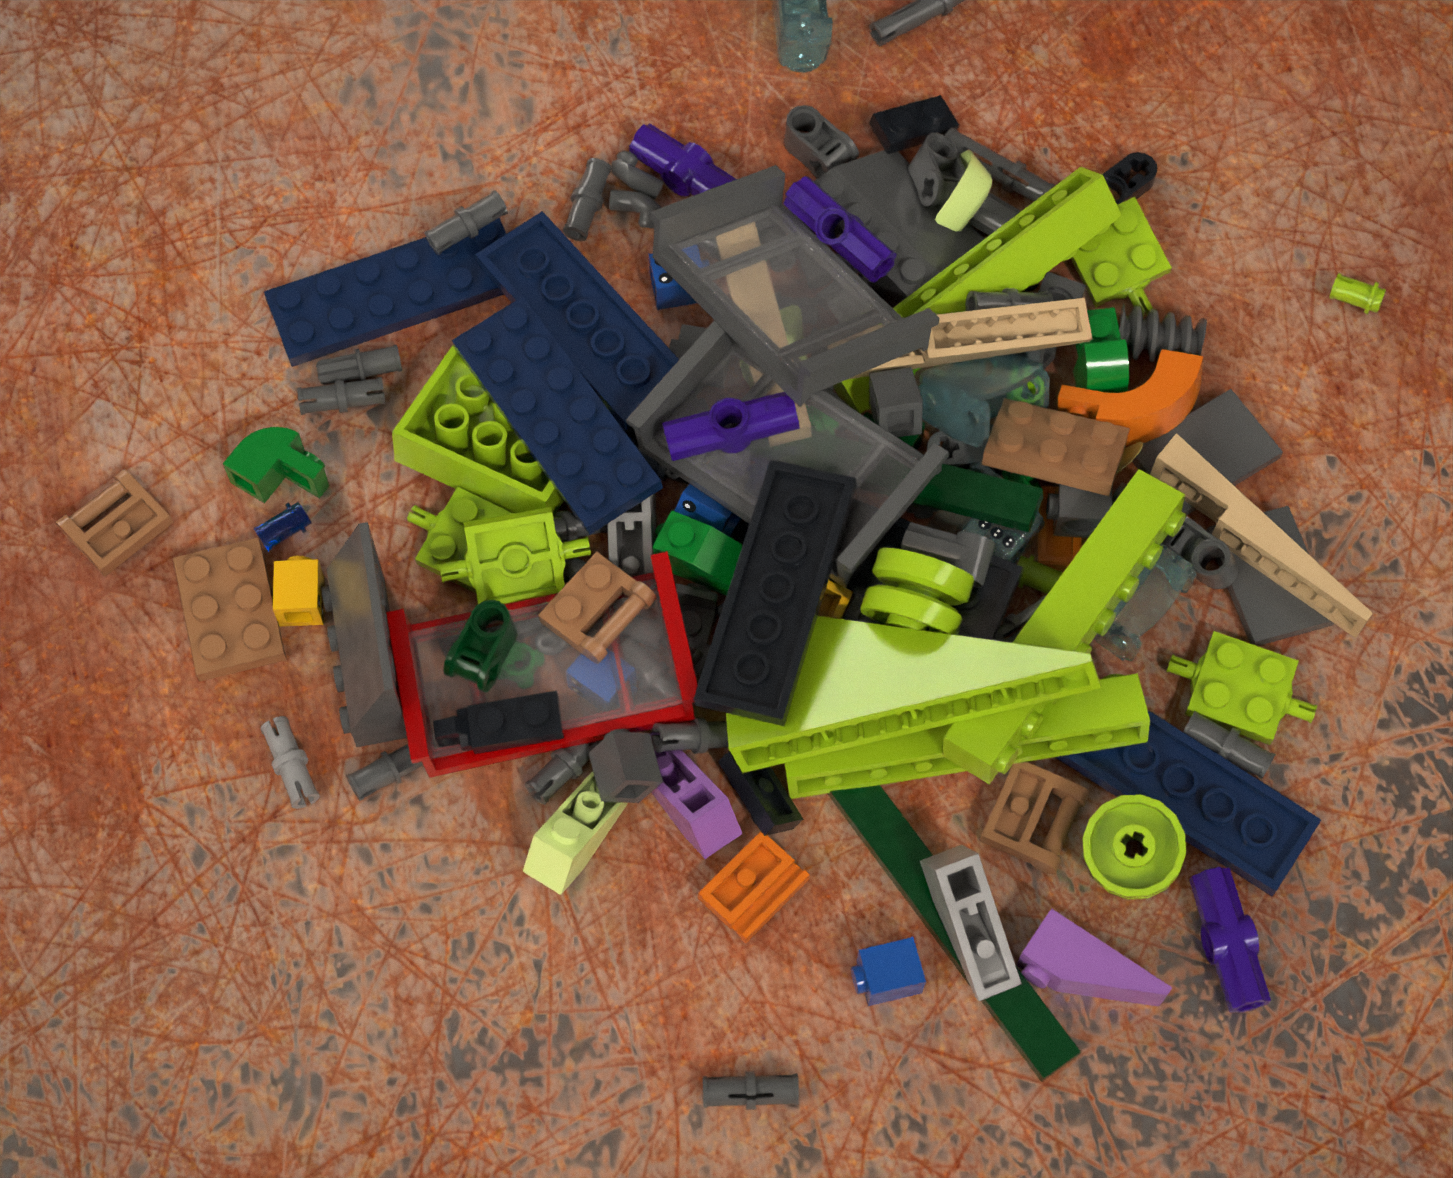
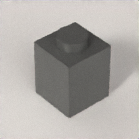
M628 729L613 730L607 733L604 739L589 752L601 802L639 803L663 782L650 733H634Z

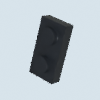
M941 95L873 113L869 122L887 154L922 145L929 134L939 133L946 135L951 128L958 130L960 126Z
M730 751L718 761L727 775L729 783L737 791L750 812L753 822L760 828L764 836L793 830L804 820L771 767L742 773Z

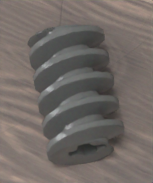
M1123 303L1118 326L1121 340L1126 339L1127 346L1131 347L1133 359L1137 360L1145 349L1148 350L1149 363H1154L1161 349L1200 356L1205 339L1207 319H1200L1193 329L1191 317L1185 315L1177 326L1173 312H1168L1162 322H1159L1157 309H1151L1146 318L1143 319L1140 306H1134L1130 314L1126 316Z

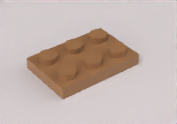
M1004 398L983 452L982 465L1110 496L1130 428Z
M259 537L173 558L195 672L199 681L287 660L280 627L273 612V595Z

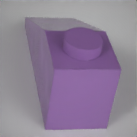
M651 732L650 737L651 735H660V732ZM682 750L659 753L655 751L663 782L651 793L682 835L704 859L743 834L728 797Z
M1052 908L1021 953L1016 966L1023 970L1022 975L1029 982L1043 989L1048 986L1056 992L1159 1007L1172 989L1171 986Z

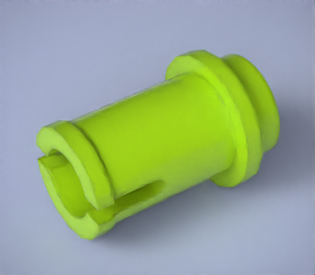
M1338 273L1329 299H1336L1365 309V314H1368L1369 311L1378 313L1386 289L1380 288V283L1378 282L1371 285Z
M1021 555L1017 565L1022 566L1024 572L1018 587L1022 588L1024 584L1048 594L1063 572L1034 561L1035 556L1033 555L1030 558Z

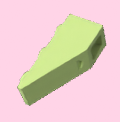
M592 771L535 833L523 872L561 895L585 868L628 803L601 802L594 772Z

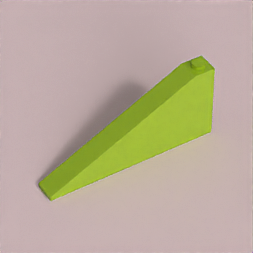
M818 616L785 726L726 713L728 748L742 773L944 726L954 722H961L1101 688V684L1092 656L1088 653Z

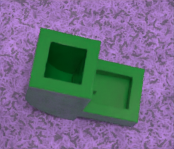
M1115 307L1087 310L1092 340L1076 344L1078 359L1073 369L1075 385L1079 388L1107 393L1127 392L1129 383L1128 350L1126 339L1121 340Z
M267 427L251 433L237 445L223 463L230 483L264 504L285 478L319 499L330 486L324 470V463L314 454L305 451L298 432L285 427Z

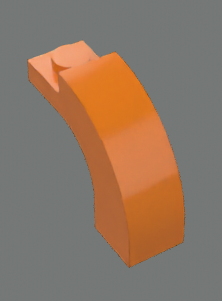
M1161 349L1155 371L1149 380L1138 388L1127 392L1107 393L1062 385L1058 395V411L1130 428L1126 446L1154 440L1177 427L1192 410L1201 386L1203 356Z

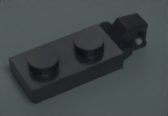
M557 691L469 705L467 708L456 710L457 716L433 721L435 739L439 747L460 744L462 751L473 750L474 754L564 738Z

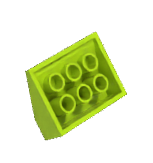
M452 345L392 431L394 460L456 489L458 486L512 513L551 507L554 517L564 499Z

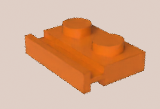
M760 831L698 893V899L729 929H733L746 944L809 881L810 874L806 870L803 871L790 855L768 835L764 836Z

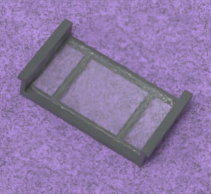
M776 165L651 211L650 219L655 223L653 258L800 408L812 394L917 349L922 351L928 350L931 328L939 324L940 318L930 308L902 318L782 204L785 173Z
M714 320L626 419L627 424L634 428L639 450L749 524L770 460L856 478L857 488L829 577L846 588L853 573L931 479L941 472L942 464L948 458L949 452L933 443L928 451L922 454L829 393L821 390L812 394L801 408L795 403L800 429L751 441L750 445L739 453L730 454L719 449L672 461L662 425L663 422L709 411L717 401L723 398H736L745 402L784 392ZM729 423L724 428H734L739 424Z

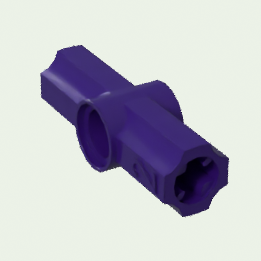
M643 124L637 130L629 145V152L633 153L639 161L661 174L664 183L680 196L686 197L689 194L694 196L737 180L714 165L711 156L700 145L692 142L683 145L652 124Z
M804 176L799 181L794 182L785 193L786 198L783 204L810 227L821 242L831 246L869 281L876 283L880 278L886 276L895 265L894 261L897 254L866 228L859 217L849 213L811 178ZM844 220L845 229L842 235L836 238L835 228L840 221Z
M785 392L745 402L736 398H723L717 401L709 411L662 423L672 461L719 449L730 454L739 453L745 450L751 441L800 429L795 403ZM729 423L739 424L734 428H724Z
M1215 867L1192 875L1189 882L1202 921L1200 927L1202 947L1208 962L1211 965L1215 964L1229 1012L1243 1013L1268 1005L1271 998L1257 957L1259 954L1257 930L1252 918L1248 914L1244 915L1230 868Z

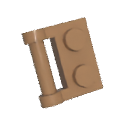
M123 469L114 476L115 482L70 517L65 514L55 522L61 532L74 543L104 577L173 524L170 515L126 469ZM126 494L130 496V498L85 533L81 530Z
M596 551L538 614L540 622L589 660L599 664L607 656L606 649L643 608L649 609L657 600V596L646 584L636 581ZM623 593L629 597L593 637L586 635Z
M1014 763L984 828L980 842L1031 863L1033 867L1044 873L1056 874L1061 863L1060 851L1079 807L1085 806L1090 792L1075 782L1031 763ZM1052 793L1059 796L1062 802L1041 848L1029 841L1049 795Z

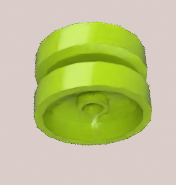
M897 548L880 549L872 572L885 585H875L866 589L860 607L862 614L888 626L958 635L962 617L950 605L956 606L968 602L975 582L973 576L952 564L930 556Z
M1121 795L1102 804L1090 817L1083 835L1084 860L1093 879L1108 893L1127 900L1149 899L1166 891L1179 876L1186 856L1185 832L1177 816L1161 801L1144 795ZM1137 840L1142 844L1144 850L1140 856L1136 853L1135 857H1130L1126 853L1125 846L1129 841Z

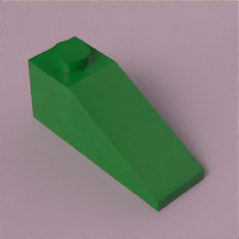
M671 510L652 549L654 554L668 551L674 575L704 585L713 591L727 596L743 545L710 525Z

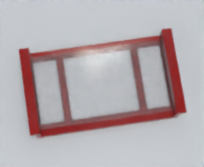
M668 551L650 555L653 567L652 573L632 577L636 581L646 584L656 594L657 600L649 609L643 608L609 645L606 649L607 656L599 664L589 660L540 622L538 614L558 593L504 604L517 627L518 635L516 642L502 665L497 681L486 693L477 689L476 683L457 675L451 678L444 675L443 672L446 656L453 643L461 634L471 612L416 624H410L404 608L386 612L412 764L422 762L429 778L550 752L560 748L564 749L604 739L607 733L617 729H628L630 732L637 733L652 729L655 723L669 724L694 720L692 702H694V695L698 684ZM623 593L586 635L593 637L629 597ZM498 620L489 623L484 632L491 633L499 630L503 625V621ZM550 691H557L564 732V738L561 740L474 754L473 750L462 751L460 744L439 747L435 739L433 721L457 716L456 710L467 708L469 705Z

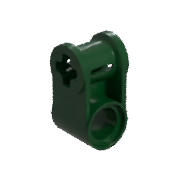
M486 600L475 606L461 634L453 643L446 656L443 667L444 675L451 678L457 675L476 683L477 689L485 693L494 686L502 665L516 642L518 635L517 627L503 603L496 600ZM498 620L503 621V625L499 630L491 633L484 632L489 623Z

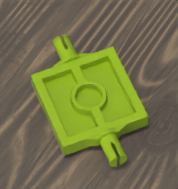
M1133 197L1117 205L1122 216L1110 224L1109 229L1105 233L1093 237L1081 246L1071 260L1083 284L1086 285V290L1095 307L1113 299L1129 297L1133 307L1136 305L1141 307L1142 317H1144L1145 312L1148 315L1149 311L1154 309L1144 289L1151 281L1170 273L1172 267L1136 198Z
M458 486L446 507L437 516L414 505L411 508L412 512L408 514L407 521L428 531L427 539L415 558L417 565L441 576L439 563L444 564L465 560L467 541L463 522L513 513ZM469 577L450 580L476 593V590L469 581Z
M547 507L463 522L467 541L465 560L444 564L439 563L442 582L469 577V581L476 590L478 604L486 600H496L503 604L559 593L565 586L563 577L566 564L565 559L591 556L588 537L562 542L555 530L552 509Z
M1216 631L1212 633L1206 652L1199 659L1198 663L1172 654L1166 672L1191 680V697L1185 715L1191 717L1194 711H1196L1199 715L1229 731L1233 727L1240 731V735L1268 745L1274 740L1278 724L1285 714L1311 723L1317 710L1316 704L1313 705L1292 697V681L1297 669L1298 660Z

